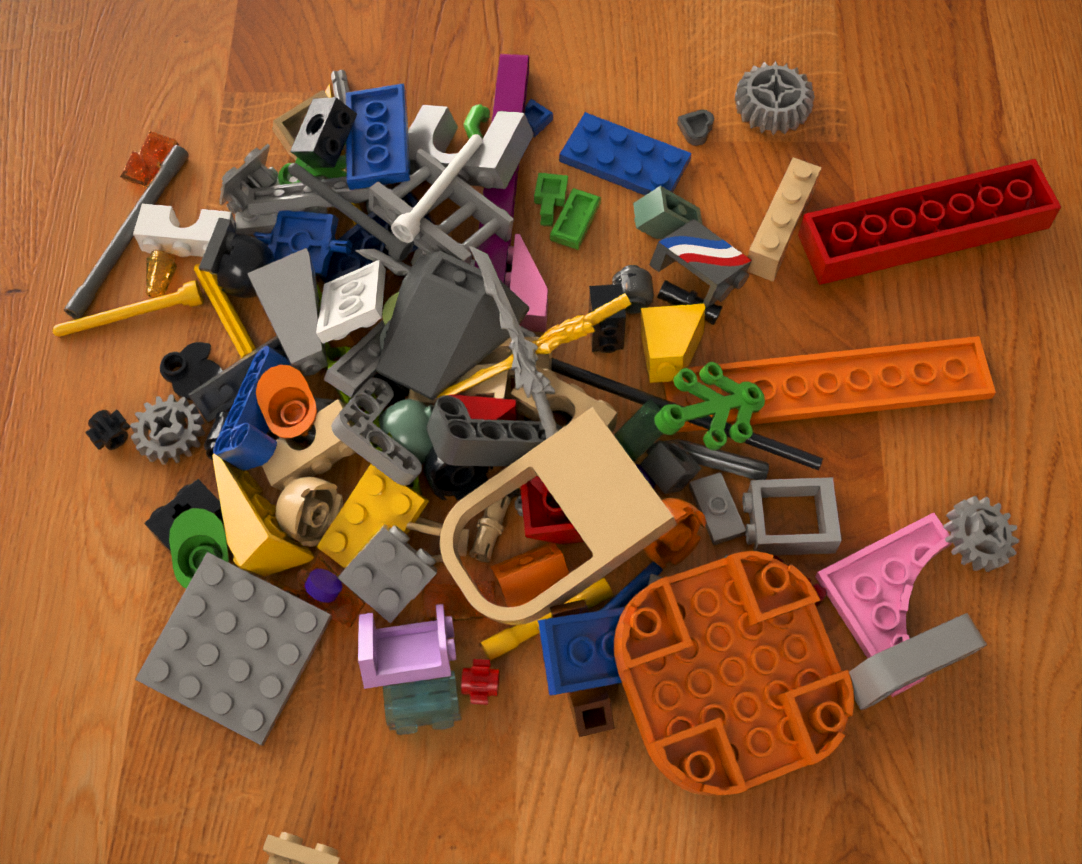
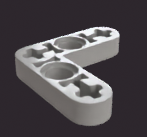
M370 378L337 415L331 425L332 431L338 439L394 482L404 486L410 485L421 473V463L411 452L373 424L394 394L387 382L380 378ZM374 393L378 397L377 399H375L371 395ZM358 406L363 407L369 414L360 410ZM350 420L355 423L353 427L347 424ZM370 442L378 445L383 452L375 449Z

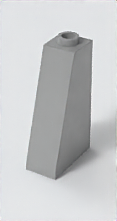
M307 248L247 273L291 366L298 369L303 376L314 375L322 368L328 366L325 343H322L316 334L320 304L315 269Z

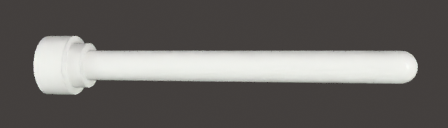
M475 134L468 140L410 213L399 215L391 225V230L399 240L410 243L420 232V220L482 144V137Z

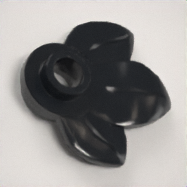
M195 342L188 344L180 353H168L161 360L160 373L166 381L172 383L173 390L178 396L191 400L188 395L190 392L223 371L218 364L207 359L211 352V345L209 343ZM181 367L179 370L173 371L174 368Z

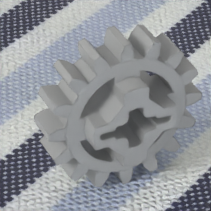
M171 394L165 402L158 396L156 397L155 405L152 406L147 402L144 403L146 411L144 413L136 412L135 416L139 422L131 423L130 425L134 431L131 439L137 445L136 449L142 456L146 455L152 463L158 458L162 465L167 464L168 458H173L176 463H179V455L183 453L188 457L192 456L189 448L191 446L200 447L201 444L196 437L205 435L201 426L204 424V420L195 404L189 405L185 397H182L177 402L174 395ZM185 418L188 419V428H187V429L184 428L185 425H186Z
M973 496L954 505V509L946 515L951 521L944 524L943 528L950 531L951 535L945 538V541L954 543L955 548L951 551L952 555L960 553L963 556L961 564L966 565L972 562L974 571L984 568L986 572H990L1009 563L1008 558L1017 553L1011 547L1019 543V539L1012 536L1011 533L1017 529V526L1008 524L1007 520L1011 515L1010 513H1005L1004 515L1000 513V503L990 506L988 497L979 501L976 496Z

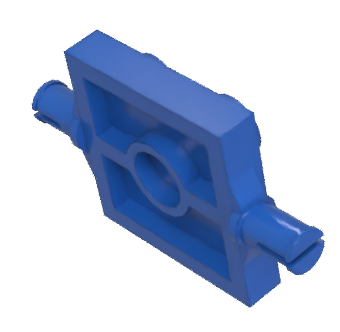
M290 210L278 211L276 224L271 233H253V236L268 245L273 252L275 261L307 248L315 274L319 277H327L330 258L333 252L349 254L351 252L349 248H352L351 241L335 239L339 218L334 214Z

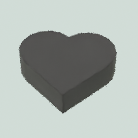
M698 110L679 116L677 124L686 141L691 145L698 146L707 141L708 132L713 128L714 116L707 110Z

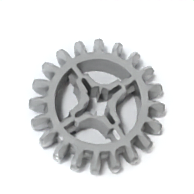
M775 61L772 66H768L764 62L760 68L753 65L752 70L745 72L737 84L735 93L737 114H741L742 122L750 121L751 129L760 127L761 134L765 130H771L773 135L777 130H780L783 134H786L789 128L796 131L799 124L804 125L813 109L815 96L814 91H812V82L807 81V74L799 75L798 67L792 70L789 69L788 63L784 66H778Z

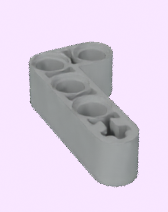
M965 613L879 652L852 669L849 674L852 680L854 699L860 710L867 709L887 698L895 691L976 653L987 646V643L968 613Z

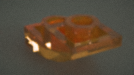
M150 131L140 152H132L120 177L123 180L147 188L174 145L179 146L180 144L175 139Z

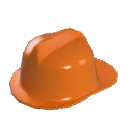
M289 365L271 367L262 374L256 388L257 402L267 426L273 434L280 438H294L300 435L305 437L309 435L308 431L314 425L313 422L316 418L317 406L305 377L298 369Z

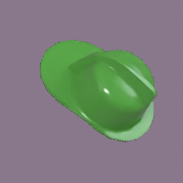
M192 508L182 512L174 520L170 528L169 537L173 571L177 581L184 588L188 587L207 552L229 563L225 530L222 521L214 513L206 509Z

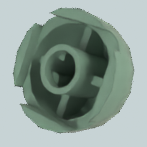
M413 399L401 400L379 414V425L383 432L386 434L390 432L396 442L417 457L422 465L425 462L426 455L433 447L426 426L434 406L431 404L427 406L423 402Z

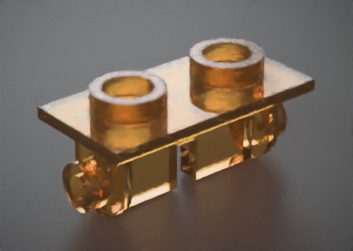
M319 556L311 570L307 568L301 569L297 573L296 578L299 580L298 585L305 589V582L310 573L315 569L330 571L337 577L339 575ZM341 581L342 590L336 600L329 603L319 602V604L332 615V620L335 623L340 622L342 625L345 624L350 628L366 602Z

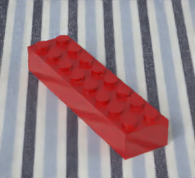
M1031 159L806 213L803 215L798 236L819 285L1049 229L1059 213L1061 205L1037 160Z

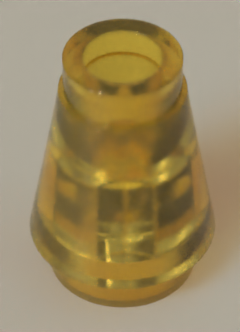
M155 250L151 252L150 257L146 258L145 294L147 296L156 298L165 295L177 268L175 263L176 257L173 254Z

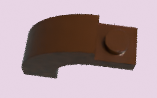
M585 599L550 607L551 618L588 613ZM605 686L567 693L579 737L615 729L610 698Z

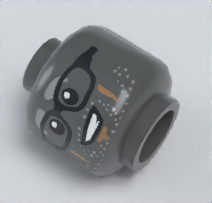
M628 265L613 276L612 284H622L623 294L625 293L631 302V305L625 308V313H641V308H647L653 302V281L651 274L647 270L637 265Z

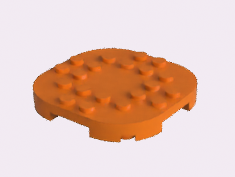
M758 551L738 552L726 558L658 579L642 589L629 601L617 623L614 636L615 663L644 745L657 768L670 781L689 792L705 796L738 794L807 765H813L829 756L839 746L845 737L843 732L848 717L853 715L854 692L852 680L848 669L841 670L815 606V603L820 601L817 592L809 580L793 565L787 566L781 561L774 559L772 554Z

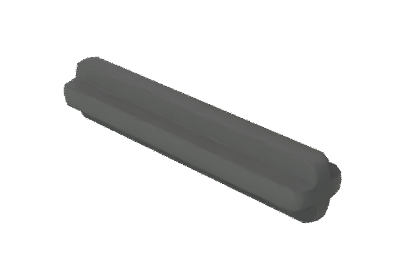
M677 439L699 465L755 480H766L769 471V463L719 449L713 451L704 445Z

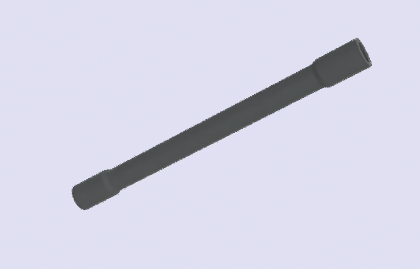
M178 145L172 147L160 165L159 171L88 277L77 288L65 306L64 311L74 319L82 318L94 300L96 292L134 237L133 232L142 204L155 205L171 179L177 175L189 157L188 152Z

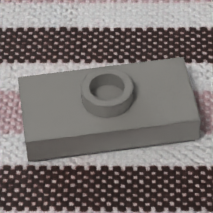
M721 472L689 483V488L697 508L705 515V527L713 546L745 536L746 529Z

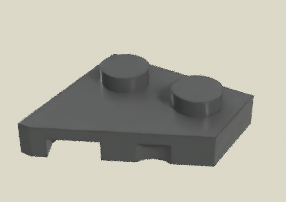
M218 218L199 265L201 271L218 275L223 255L227 254L230 256L234 249V246L229 244L238 234L235 232L230 219Z

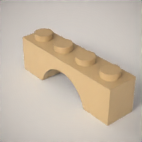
M794 157L792 158L749 249L748 258L752 262L747 272L774 281L796 225L803 211H806L814 194L822 167Z

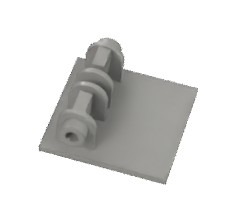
M269 144L265 145L261 150L258 148L253 149L245 157V163L240 168L233 167L222 177L223 182L220 189L219 204L223 205L228 201L227 208L233 214L237 212L242 213L248 207L249 189L269 187L277 182L278 172L273 167L268 169L265 166L270 148Z

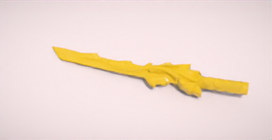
M624 293L586 316L577 315L571 320L567 319L560 325L553 326L541 335L538 340L532 341V343L538 346L535 354H550L552 350L563 343H569L580 337L587 336L588 333L595 332L593 326L630 306L629 298ZM513 354L491 367L480 369L470 378L448 387L436 398L444 395L449 396V394L457 395L505 370L511 369Z

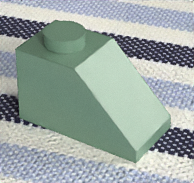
M659 186L633 203L636 228L656 239L665 238L693 219L702 224L699 207L662 186Z

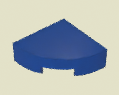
M533 99L529 100L525 107V116L535 138L553 120V113Z

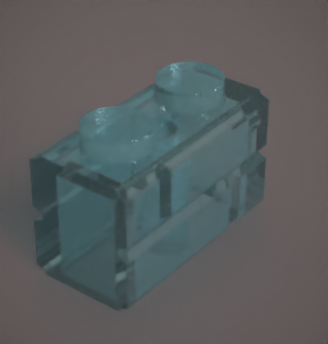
M451 671V676L383 686L386 724L390 731L396 730V734H412L418 731V726L432 725L433 729H447L454 726V721L461 720L455 671Z

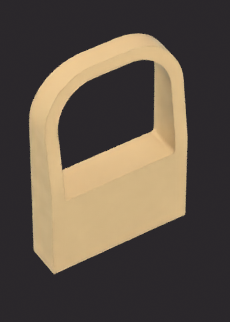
M592 407L462 498L451 509L443 523L440 535V550L445 566L466 599L476 610L496 622L519 625L533 622L550 613V607L561 605L674 528L677 524L674 516ZM539 476L592 551L593 557L524 605L517 607L494 605L485 599L461 562L458 551L461 532L472 517L534 477Z

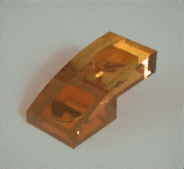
M473 580L485 599L496 605L495 581ZM427 584L422 589L423 621L437 620L436 605L439 604L444 606L445 617L452 616L453 621L487 618L469 603L458 585Z

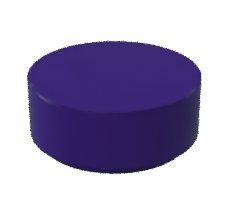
M315 569L308 576L305 582V589L314 599L329 603L335 601L342 590V583L330 571Z

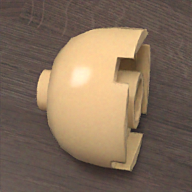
M311 476L292 481L284 488L276 504L275 516L280 529L293 541L303 546L313 547L318 545L322 539V534L332 524L343 507L342 495L336 491L338 487L329 481Z

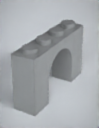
M422 105L409 128L410 176L415 173L416 154L419 149L437 158L445 167L458 154L445 153L458 129L448 107ZM498 111L488 131L482 138V144L457 176L468 185L506 189L534 135L525 114Z

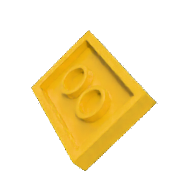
M370 464L322 537L317 548L343 568H346L384 524L389 528L396 525L407 535L410 531L407 528V523L416 522L429 500L408 485L404 486L394 482Z

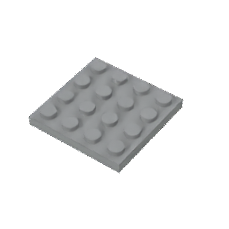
M207 552L135 680L264 746L333 616Z

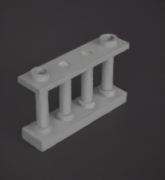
M419 149L416 154L415 173L410 176V181L400 183L393 190L387 189L380 182H376L369 188L368 208L391 226L399 215L410 213L414 208L404 202L402 198L425 180L433 185L446 167L437 158ZM456 175L424 216L447 198L451 199L461 208L440 225H434L423 217L420 220V232L413 242L426 254L442 251L471 265L472 254L469 246L477 248L494 233L507 242L511 237L514 219L507 211L497 207ZM471 215L484 225L462 244L457 243L448 236L452 230Z

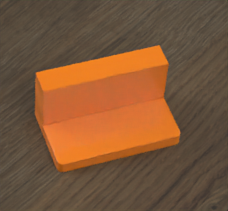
M551 542L490 567L494 579L501 588L507 607H517L530 602L569 574L563 553L555 543Z

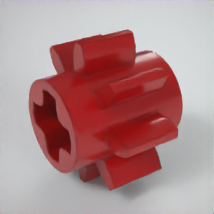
M473 659V666L471 668L463 667L461 694L470 695L471 704L488 705L489 696L498 697L500 670L491 669L490 660Z

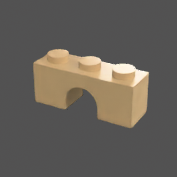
M536 366L537 371L543 373L551 381L550 385L555 390V394H546L552 411L560 410L567 412L572 416L570 421L572 422L593 407L611 432L614 431L617 423V412L609 403L604 400H595L588 396L578 385H569L558 379L553 371ZM515 386L510 393V397L516 400L517 412L532 421H541L533 396L531 395L530 398H527L523 387L517 390Z
M337 399L316 414L315 421L313 422L316 435L308 448L302 450L299 443L289 438H278L276 440L275 452L269 461L262 465L272 487L283 491L292 481L302 477H314L318 474H323L330 470L335 462L356 453L334 435L331 427L337 415L346 406L345 403ZM351 420L347 423L351 427L355 425Z

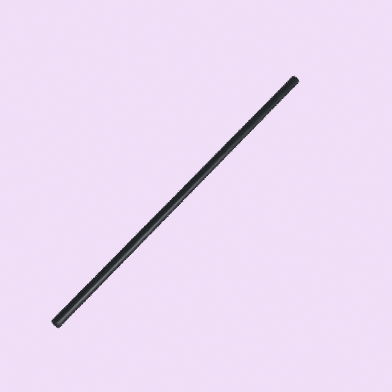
M552 358L551 371L657 411H660L665 405L676 404ZM705 416L686 422L709 430L713 417ZM726 422L724 432L727 437L731 438L729 429L733 424ZM754 432L751 437L743 442L818 471L823 461L822 457Z

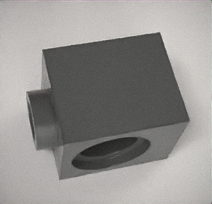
M677 439L659 440L652 444L646 451L648 456L640 464L664 494L682 491L702 469Z

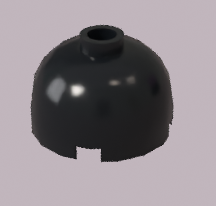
M245 233L239 234L229 244L234 246L230 256L224 254L221 259L217 282L218 286L224 288L222 291L239 298H252L257 295L247 273L275 262V258L271 249L264 242Z
M432 447L425 457L424 473L430 488L441 500H447L445 496H455L456 500H460L488 480L486 473L489 467L492 470L493 466L449 465L438 458L434 447Z

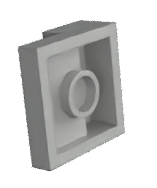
M384 524L340 573L338 579L391 623L437 574V568L433 566L436 560L422 548L416 551L407 543L410 538L399 527L393 525L392 528H389Z

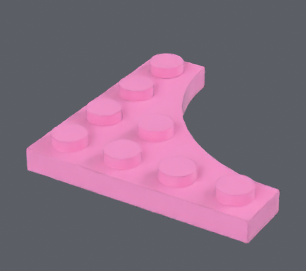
M935 513L817 572L815 576L820 585L827 590V596L867 658L910 639L906 630V613L908 611L912 586L922 568L934 556L952 544L945 541V538L950 535L943 528L944 526ZM926 677L895 691L891 694L892 698L906 691L907 689L919 684Z

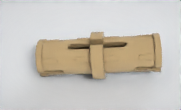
M508 496L504 500L502 498L487 507L483 518L478 519L476 525L478 532L469 553L472 558L476 556L475 560L490 562L497 537L502 535L504 530L502 522L511 501Z

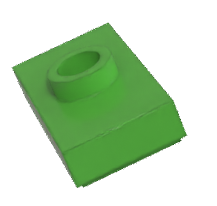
M573 188L550 233V241L579 250L601 204V197Z

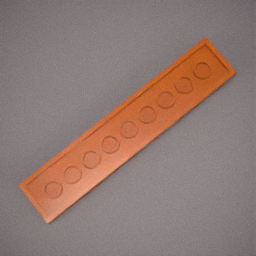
M980 336L718 364L725 377L738 384L751 382L757 385L763 392L765 404L758 412L752 413L750 425L992 399L996 393ZM704 366L688 367V369L696 374L697 382L723 396L731 395L714 384L707 385L701 380L699 373ZM674 381L662 382L665 400L684 407L705 402L688 391H680L675 386ZM736 408L729 411L727 423H736L738 414ZM685 422L684 426L676 433L708 429Z

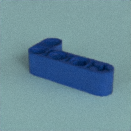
M269 346L261 348L252 360L213 448V453L241 471L264 465L272 457L277 446L276 440L267 435L269 427L258 405L256 388L262 374L268 369L278 365L291 366L287 358Z

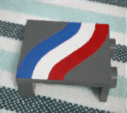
M693 219L658 242L649 265L658 272L675 261L683 265L710 285L703 302L705 307L708 308L718 300L722 302L734 288L740 289L746 283L749 277L747 270L752 260Z

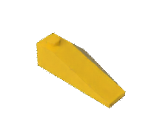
M213 454L226 540L235 556L233 561L237 567L246 572L252 571L259 575L267 576L309 563L314 558L308 546H303L293 541L280 529L275 516L276 505H272L267 499L259 495L262 492V488L247 470L241 471Z

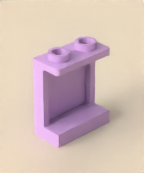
M443 604L436 605L437 620L380 629L375 627L373 613L359 615L358 662L364 689L451 676L450 661L457 660L454 638H448L455 636L452 616L445 617Z

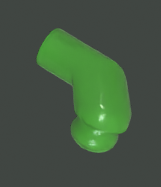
M481 104L471 107L463 124L468 139L475 134L483 138L479 126L481 122L485 123L488 121L487 118H490L488 107Z

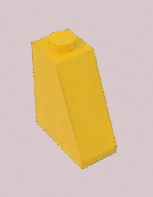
M705 304L641 308V337L650 383L674 381L675 375L681 369L688 368L704 333Z

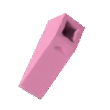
M515 234L514 246H508L507 264L512 265V271L506 272L505 285L529 306V311L520 323V326L528 329V331L546 332L548 288L520 234Z

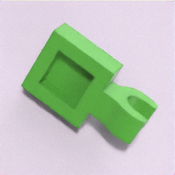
M538 173L534 204H542L540 225L553 226L555 206L564 207L568 176Z

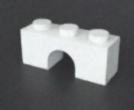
M142 204L133 235L141 251L150 254L167 253L180 257H203L218 218L230 219L236 233L237 231L232 212L201 209L199 219L194 225L187 228H179L180 223L172 206Z

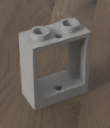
M833 477L751 480L748 492L743 493L744 513H749L750 524H746V541L748 545H753V551L774 555L836 553L842 540ZM814 496L819 534L766 536L762 498Z

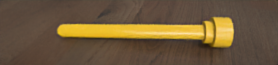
M196 280L183 283V287L178 288V292L55 325L53 327V334L57 337H62L181 303L183 306H198L204 304L202 292Z

